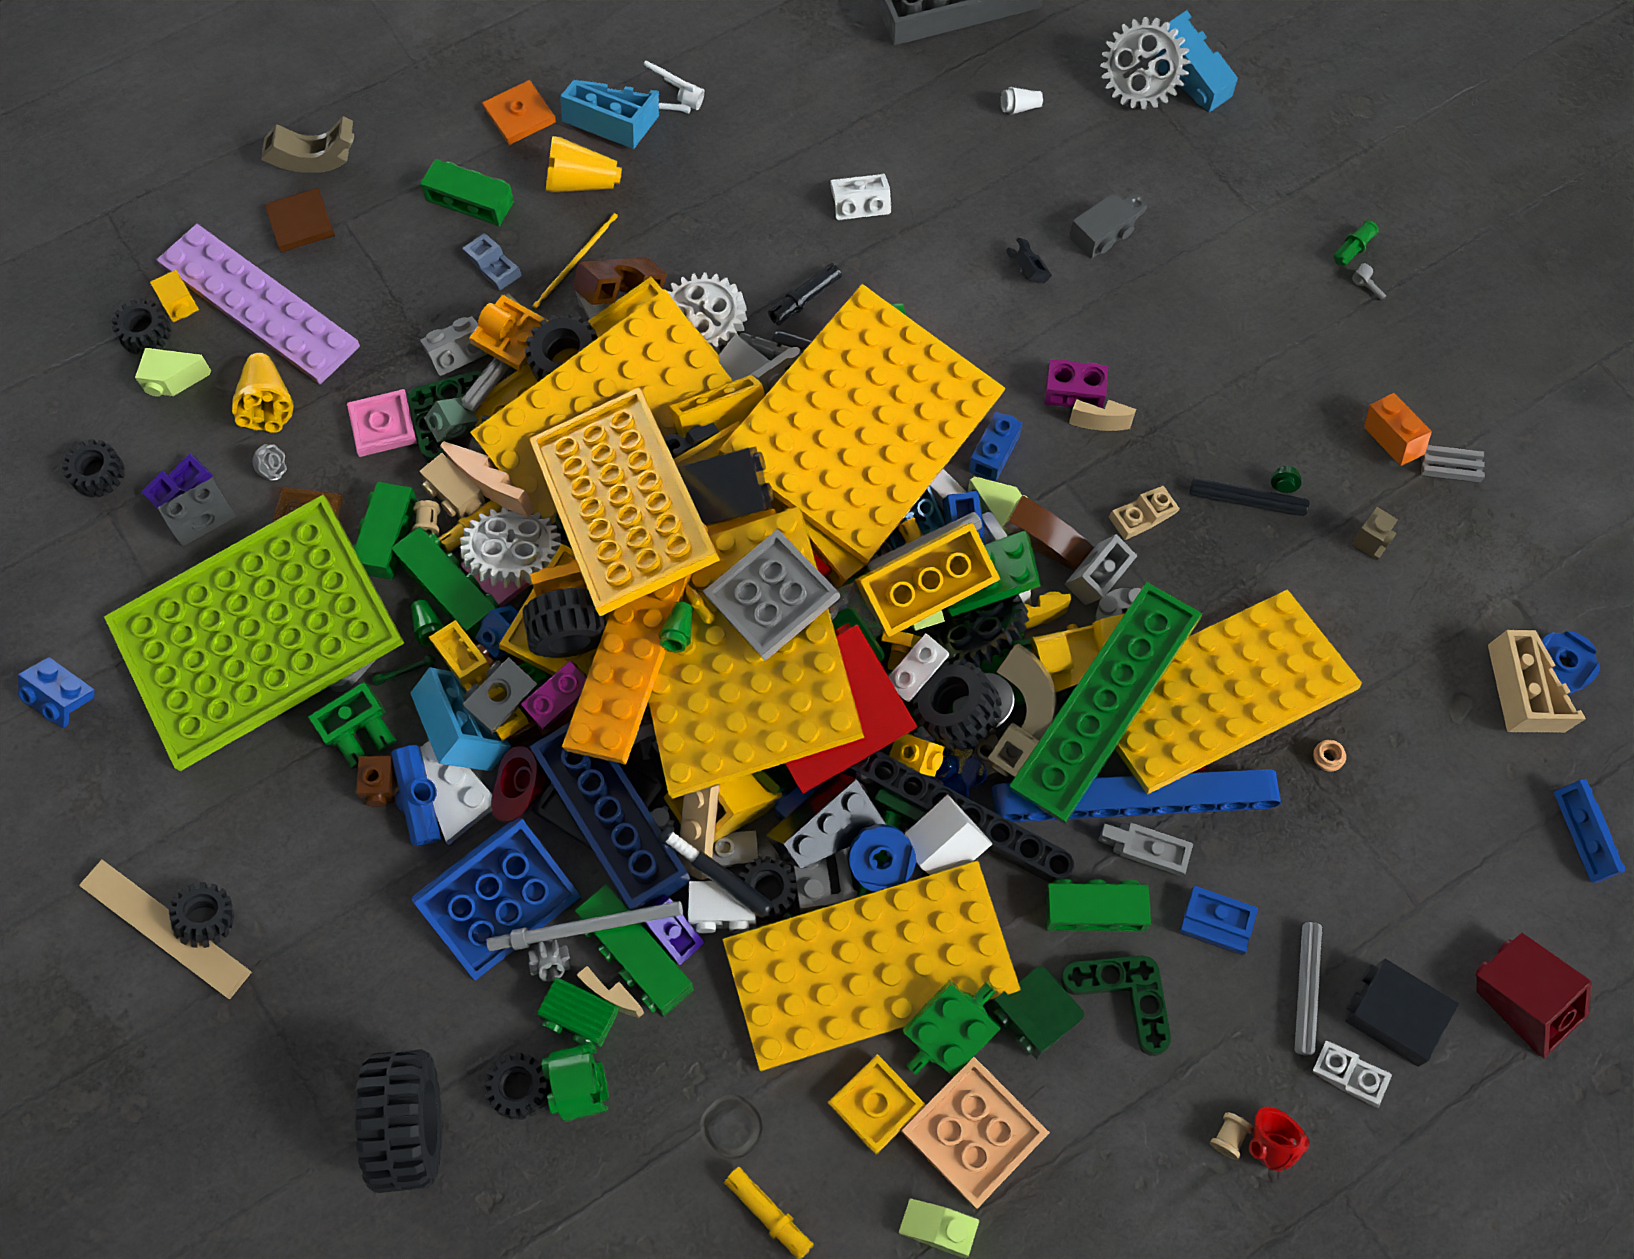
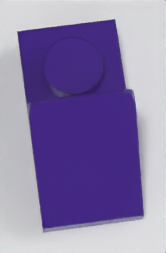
M663 894L650 907L673 903V901ZM683 914L644 922L648 927V933L679 965L685 962L704 944V941Z

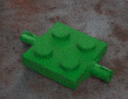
M949 980L903 1028L904 1034L920 1050L906 1064L907 1067L917 1075L929 1061L939 1064L951 1076L955 1077L1001 1029L999 1023L987 1014L983 1006L997 992L996 989L986 981L974 995L962 991Z

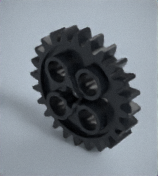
M1017 594L953 617L948 611L947 614H943L945 622L932 625L935 631L930 633V636L949 652V656L944 663L949 662L953 665L955 660H961L964 664L967 662L975 663L976 667L980 668L983 660H987L991 664L993 656L1003 657L1004 653L1002 650L1005 648L1012 649L1013 645L1011 642L1022 639L1019 632L1027 630L1025 623L1029 621L1026 614L1028 610L1020 595Z

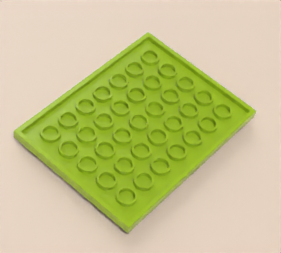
M324 495L317 497L104 616L171 762L178 771L184 770L404 644L379 594Z

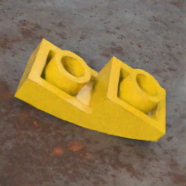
M1048 592L1044 595H1039L1036 607L1025 604L1028 610L1026 614L1029 618V621L1025 623L1027 629L1044 625L1065 614L1071 601L1070 594Z

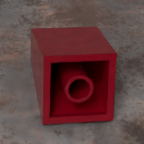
M1522 932L1513 941L1511 939L1505 941L1500 947L1498 955L1491 961H1484L1476 971V992L1543 1059L1589 1016L1592 981Z

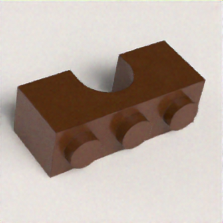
M648 257L581 261L578 263L572 288L591 305L615 303L618 291L628 293L650 277L663 289L667 273Z

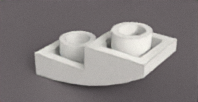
M1327 1040L1313 1069V1073L1376 1108H1379L1392 1076L1391 1073L1359 1060L1358 1054Z

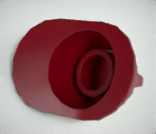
M523 746L513 747L501 760L491 800L492 814L499 821L510 822L520 817L528 808L529 803L544 790L546 773L529 748Z

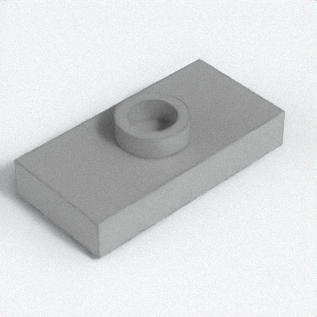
M756 830L733 832L713 844L712 859L725 868L746 866L748 863L752 865L754 864V859L758 858Z

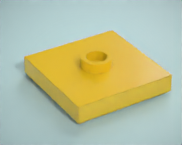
M878 1054L828 1101L829 1106L875 1155L926 1106Z

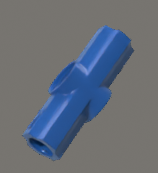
M411 745L395 749L391 752L399 787L395 795V802L397 807L405 814L411 845L417 847L435 843L441 840L433 805L437 796V789L434 783L427 778L421 748L417 747V745Z

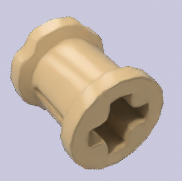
M430 500L415 502L413 510L416 513V522L412 527V532L421 526L427 534L433 532L438 537L437 515H439L441 507L438 503Z
M1228 1112L1223 1116L1225 1122L1217 1137L1212 1138L1209 1144L1226 1157L1238 1160L1240 1157L1239 1149L1246 1135L1251 1134L1254 1128L1243 1118Z

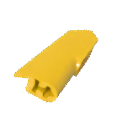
M1124 614L1097 620L1091 626L1031 638V651L1047 668L1053 680L1056 693L1076 686Z

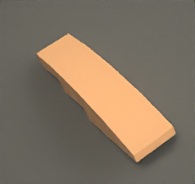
M443 441L440 446L447 458L481 489L485 497L508 510L527 518L530 517L535 508L525 490L514 487L509 475L506 472L499 471L488 455Z

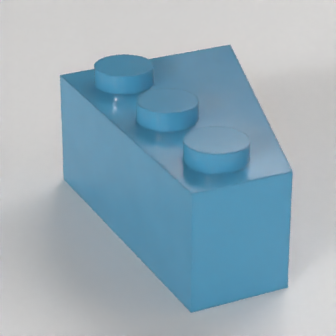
M1186 10L1168 22L1170 23L1168 32L1175 28L1179 30L1175 39L1185 38L1180 48L1189 49V52L1183 55V59L1190 60V63L1183 65L1182 68L1189 74L1185 76L1180 75L1179 79L1184 83V86H1177L1188 93L1198 105L1211 112L1233 96L1238 78L1219 52L1213 53L1204 41L1207 36L1203 31L1199 33L1189 21L1192 16ZM1161 50L1156 55L1155 59L1157 57L1164 55L1167 52V50ZM1167 60L1161 61L1158 64V69L1167 74L1170 70V63Z
M573 80L560 96L562 122L632 149L637 146L659 117V91L650 90V94L633 92V87H625L623 91L608 89V84Z
M429 667L410 694L438 763L492 771L511 748V744L507 739L501 741L495 732L490 735L463 710L462 704L466 700L462 697L466 691L452 671Z

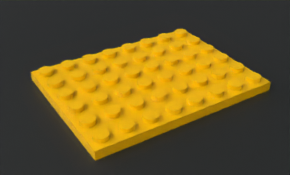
M861 284L722 445L718 455L756 446L757 452L763 454L766 469L763 470L765 482L770 483L774 497L791 509L799 506L805 520L867 565L1001 397L1006 388L865 285Z
M799 506L709 536L720 561L694 572L691 577L689 586L695 589L705 600L715 615V620L710 624L705 623L693 608L691 642L682 652L666 650L648 700L667 790L672 799L864 738L828 608L764 661L703 593L706 588L777 529L817 569ZM685 595L683 602L691 605L687 595Z

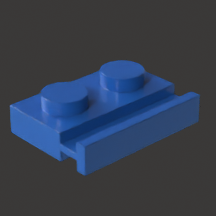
M1194 885L1179 933L1244 955L1247 952V945L1251 937L1258 907Z

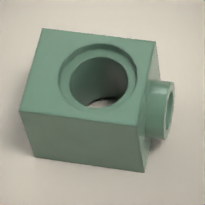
M463 397L436 401L424 417L437 442L465 438L479 420L474 411L471 412L463 408Z

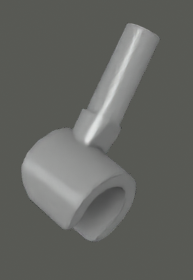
M1365 263L1361 264L1352 277L1353 283L1357 286H1366L1382 301L1386 295L1370 279L1373 274L1372 267Z

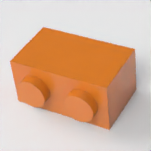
M1395 393L1369 405L1364 428L1400 466L1425 455L1432 431Z

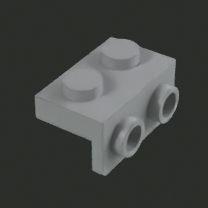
M472 316L469 318H459L451 326L442 330H433L425 338L420 339L424 350L432 360L440 376L488 354L470 343L469 337L478 327V323Z

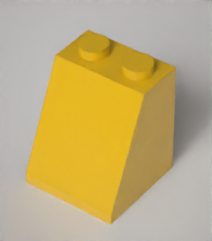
M753 774L720 783L714 842L766 814L775 805L776 801L782 797V792L774 795ZM667 793L663 798L681 823L684 795L672 799Z

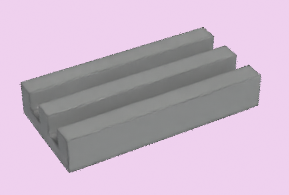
M1428 445L1425 455L1421 456V475L1482 482L1485 478V472H1482L1484 468V462H1482L1484 452ZM1429 464L1445 465V467L1429 466ZM1457 467L1470 468V469H1474V471L1461 470V469H1453V468H1457Z

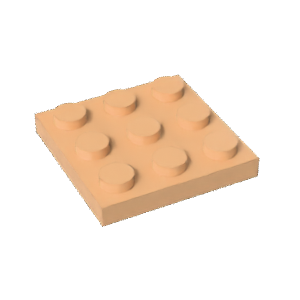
M975 1057L901 1131L975 1210L982 1205L1049 1134L1047 1129Z

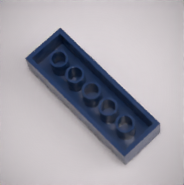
M569 722L529 747L630 911L650 907L663 894L670 896L689 884V881H691L689 874L673 848L667 843L661 844L657 841L662 831L619 763L568 752L562 747L571 723Z

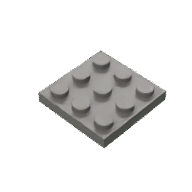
M778 529L703 591L708 600L764 661L841 597L833 585Z

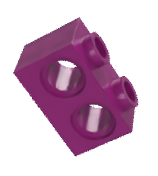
M1050 359L1046 377L1044 404L1073 408L1077 399L1103 408L1107 391L1108 366L1099 365L1094 362L1079 363L1071 362L1067 359Z
M569 661L521 705L542 729H549L577 705L587 675L575 662Z

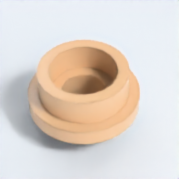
M1324 740L1315 747L1313 759L1319 768L1332 772L1344 765L1346 752L1339 742ZM1324 753H1330L1334 760H1327L1324 757Z

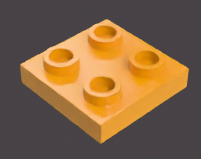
M502 294L495 304L489 303L482 310L478 319V327L469 337L470 343L520 371L527 362L525 348L528 346L526 340L528 337H533L532 329L534 327L539 328L541 326L540 322L545 318Z

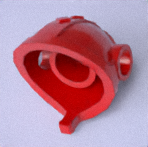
M1268 1106L1259 1109L1254 1120L1253 1139L1249 1145L1251 1155L1259 1159L1271 1171L1281 1172L1283 1169L1292 1168L1291 1166L1309 1148L1310 1144L1306 1134L1296 1121L1285 1112Z

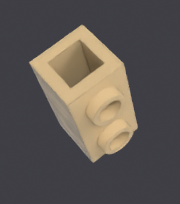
M443 453L419 471L424 481L421 484L422 488L431 498L437 496L442 501L441 506L451 517L456 515L459 519L462 517L467 518L486 504L481 489Z

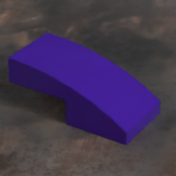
M189 453L170 474L162 470L142 493L158 509L163 504L206 482L214 475L195 456Z

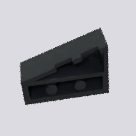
M839 773L824 783L773 828L766 837L782 860L801 869L849 847L862 828L886 823L857 779Z

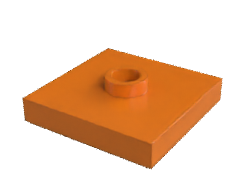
M530 80L482 102L484 110L508 145L556 123L555 115Z

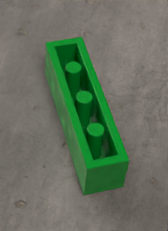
M419 526L391 548L398 563L452 622L456 620L471 641L474 642L481 628L480 623L483 618L489 614L490 610L497 609L500 606L491 594L487 593L484 595L478 589L481 586L470 572L465 575L459 569L462 565L451 552L446 555L441 549L443 547L441 541L433 532L427 534Z
M607 885L603 886L575 910L580 920L629 911ZM640 923L584 933L588 939L594 936L601 945L597 949L609 963L615 960L622 968L618 974L630 988L636 984L642 991L643 995L640 999L652 1013L658 1010L664 1017L694 991L692 982Z

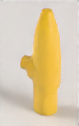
M686 585V595L692 607L705 623H712L715 620V615L705 600L695 589Z

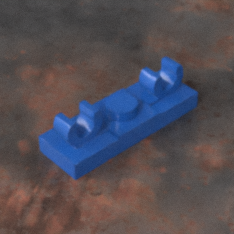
M1587 779L1578 780L1555 791L1554 795L1591 883H1599L1625 872V866L1621 862L1618 849L1615 848L1611 833L1592 794V788L1589 787Z

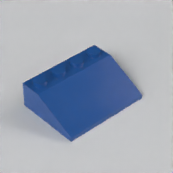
M518 817L504 825L417 892L411 899L474 981H476L515 950L513 947L489 951L487 948V938L511 934L512 930L525 927L528 930L542 928L578 900L581 895L524 820Z

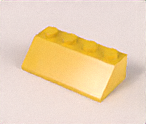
M972 522L964 523L862 575L855 579V582L869 610L886 636L890 637L1000 580V577Z

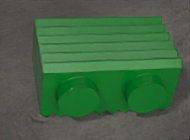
M556 977L537 1015L544 1021L542 1026L558 1035L564 1030L574 1035L572 1041L578 1045L593 1042L595 1046L601 1048L619 1013V1009L616 1005Z

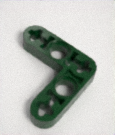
M473 371L419 386L409 392L407 402L419 446L426 462L430 463L441 453L446 456L440 446L443 441L437 442L431 430L424 431L421 429V425L425 422L424 417L436 403L433 394L437 395L438 400H446V398L442 397L443 393L447 389H456L458 393L454 398L464 397L465 394L462 386H465L468 392L483 373L482 371ZM421 398L425 399V404L419 405V399ZM435 439L438 453H432V446L429 440Z
M1131 956L1070 963L1065 967L1061 975V984L1065 991L1072 995L1129 990L1140 1049L1149 1056L1161 1055L1168 1049L1171 1043V1034L1160 971L1154 959L1148 956ZM1140 964L1143 965L1145 970L1151 971L1146 980H1142V976L1139 974L1130 975L1128 978L1130 983H1126V971L1123 965H1127V972L1136 971ZM1105 967L1114 968L1119 974L1118 982L1115 984L1105 983L1101 978V970ZM1090 968L1095 969L1094 981L1096 986H1092L1093 979L1083 980L1080 987H1077L1074 981L1068 980L1073 971H1078L1079 976H1089L1091 974ZM1141 998H1153L1158 1005L1157 1012L1152 1015L1144 1013L1139 1006ZM1160 1019V1023L1154 1025L1155 1035L1162 1037L1163 1041L1158 1044L1157 1048H1154L1152 1042L1146 1041V1038L1151 1034L1150 1024L1143 1026L1142 1021L1153 1022Z

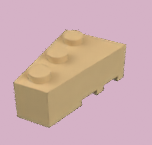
M1506 630L1488 644L1507 732L1565 733L1586 719L1581 710L1576 711L1567 694L1570 693V690L1566 683L1561 684L1555 674L1553 667L1556 665L1536 630Z

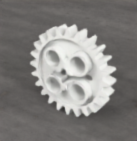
M1147 17L1143 18L1142 25H1139L1138 21L1133 19L1131 29L1125 24L1122 25L1124 32L1122 35L1113 32L1116 38L1115 43L1106 42L1111 50L1110 52H1102V55L1108 58V62L1100 64V67L1108 69V72L1103 74L1102 78L1111 80L1106 85V89H1116L1112 95L1113 98L1123 95L1121 104L1125 105L1131 100V108L1135 109L1140 102L1142 109L1146 110L1148 102H1151L1152 106L1157 108L1158 99L1167 103L1168 98L1166 94L1177 95L1174 89L1175 85L1184 86V83L1179 78L1180 75L1185 76L1189 74L1182 69L1183 65L1190 63V60L1183 59V55L1188 53L1189 49L1180 48L1185 38L1175 39L1179 32L1178 29L1175 28L1168 32L1170 23L1165 22L1160 28V19L1158 18L1154 19L1152 25H1150ZM1151 36L1155 37L1157 40L1156 48L1153 51L1147 52L1144 48L1146 39ZM1161 50H1167L1164 55L1148 63V70L1139 68L1128 78H1124L1125 73L1143 64L1141 60L1143 57L1149 60L1155 57ZM1126 52H1131L1133 55L1132 63L1127 67H1123L1121 65L1122 55ZM1167 60L1170 63V70L1166 75L1160 76L1157 71L1158 64L1161 61ZM1138 76H1144L1146 79L1145 87L1140 91H1136L1134 80Z
M704 272L701 279H697L694 273L692 274L691 281H687L682 277V285L680 286L671 283L673 291L667 292L687 319L718 354H720L719 346H726L729 343V339H732L735 334L738 335L737 331H744L743 322L747 321L745 313L747 311L742 293L738 292L736 284L730 285L728 278H724L720 282L718 274L708 279L707 273Z
M502 507L501 513L490 509V516L487 517L480 513L479 522L471 520L470 528H464V537L460 538L461 557L464 559L465 568L470 567L471 575L479 574L481 582L491 578L492 586L496 585L498 581H503L504 588H507L510 582L514 581L515 585L520 587L521 580H526L531 585L530 574L548 566L561 545V535L557 533V526L551 525L549 517L541 520L542 516L539 512L527 518L513 511H508L504 507Z

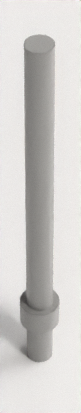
M678 901L528 930L526 927L511 931V934L487 938V948L489 951L513 947L515 950L529 948L531 943L682 915L683 908L681 902Z

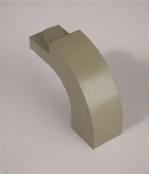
M343 116L328 132L316 136L298 134L276 124L264 138L261 160L279 168L295 172H326L334 170L347 162L349 148L354 140V133H352L353 120Z
M1017 644L1012 648L997 673L1016 685L1022 692L1026 702L1027 713L1021 728L1038 740H1041L1056 717V690L1051 675L1043 663L1029 650ZM1008 746L1007 750L1011 756L1019 754L1016 746Z

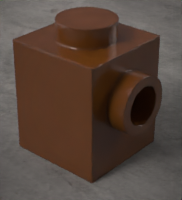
M392 756L359 757L356 794L362 802L371 807H383L386 803H395L397 778Z

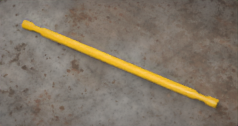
M613 213L610 219L604 223L543 292L539 300L535 301L532 305L534 309L540 306V303L548 297L607 230L609 225L618 217L617 214Z

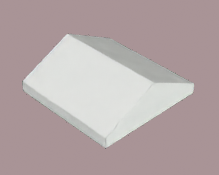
M948 794L904 833L908 836L914 848L916 862L929 875L972 863L992 845V842Z

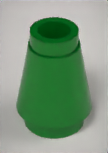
M415 601L410 607L414 637L423 646H433L429 636L444 628L428 601Z
M681 601L674 604L658 634L660 645L664 649L671 652H682L690 644L693 607L690 604Z

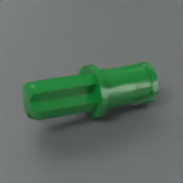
M1366 220L1354 234H1349L1345 239V243L1333 256L1336 260L1335 263L1346 266L1358 253L1364 252L1366 244L1379 232L1378 226L1373 221Z

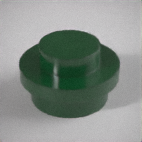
M1282 466L1272 475L1271 485L1279 492L1292 493L1301 487L1302 477L1296 468Z

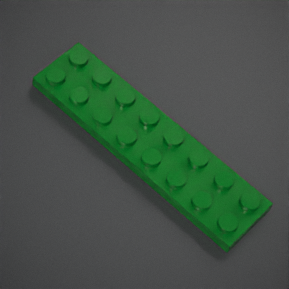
M1146 582L1010 784L1009 790L1063 824H1066L1201 619L1202 613Z

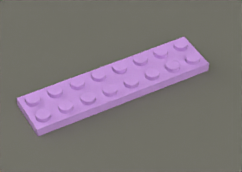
M199 224L193 226L156 259L159 266L168 273L177 270L188 288L319 385L360 347L357 339Z

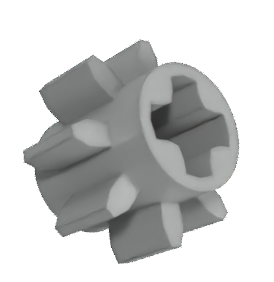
M555 939L540 941L534 951L528 952L531 975L539 973L542 981H554L556 977H562L564 970H570L568 947H559Z

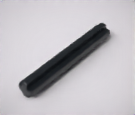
M1193 478L1190 485V494L1193 496L1294 515L1306 516L1310 501L1306 498Z

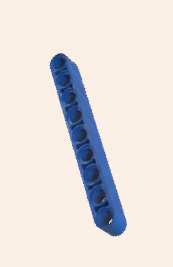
M1269 769L1190 773L1148 795L1134 776L1095 778L1069 819L1269 809L1279 806L1281 798L1276 771ZM1002 783L992 787L994 813L1009 821L1057 820L1010 791L1009 786L1011 783Z

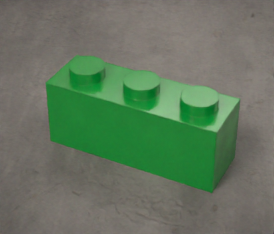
M438 159L434 160L420 183L427 202L499 227L514 203L510 184H507L505 181L493 179L482 175L478 171H470L458 167L452 162H443Z
M377 482L374 492H370L368 496V511L365 518L360 520L357 543L352 545L368 576L388 580L393 579L398 561L391 548L407 536L415 512L413 505L415 502H418L413 489L410 487Z
M1060 879L1053 881V884H1048L1045 891L1047 931L1146 932L1151 925L1149 885H1139V881L1123 880L1119 884H1106V881L1096 879L1089 880L1086 884H1073L1072 880Z

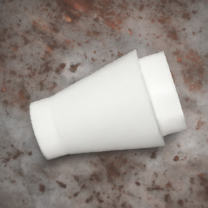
M1009 87L1008 90H1003L1001 94L1002 111L1008 112L1010 115L1033 108H1040L1043 103L1041 91Z

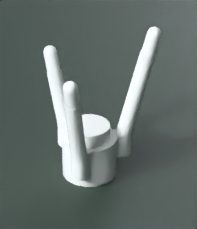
M648 61L644 62V66L662 75L666 82L680 88L677 100L681 101L682 104L659 103V109L678 110L689 114L691 108L695 110L700 108L704 98V89L687 83Z

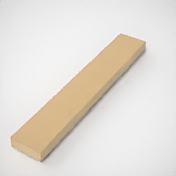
M101 860L79 885L228 999H231L252 973L211 941H209L210 947L203 948V942H198L197 948L191 947L190 940L186 945L182 944L180 937L176 939L171 929L169 909L104 860Z

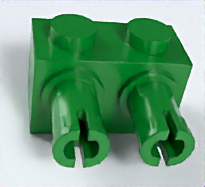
M365 682L308 716L325 744L338 746L351 769L357 767L359 763L355 755L358 759L359 757L368 756L354 736L360 728L366 729L378 751L387 748L382 738L385 739L388 745H392L397 741L382 720L386 710L371 687Z

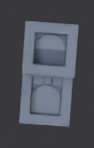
M485 233L462 248L476 268L499 291L522 276L519 267L503 254L501 247Z

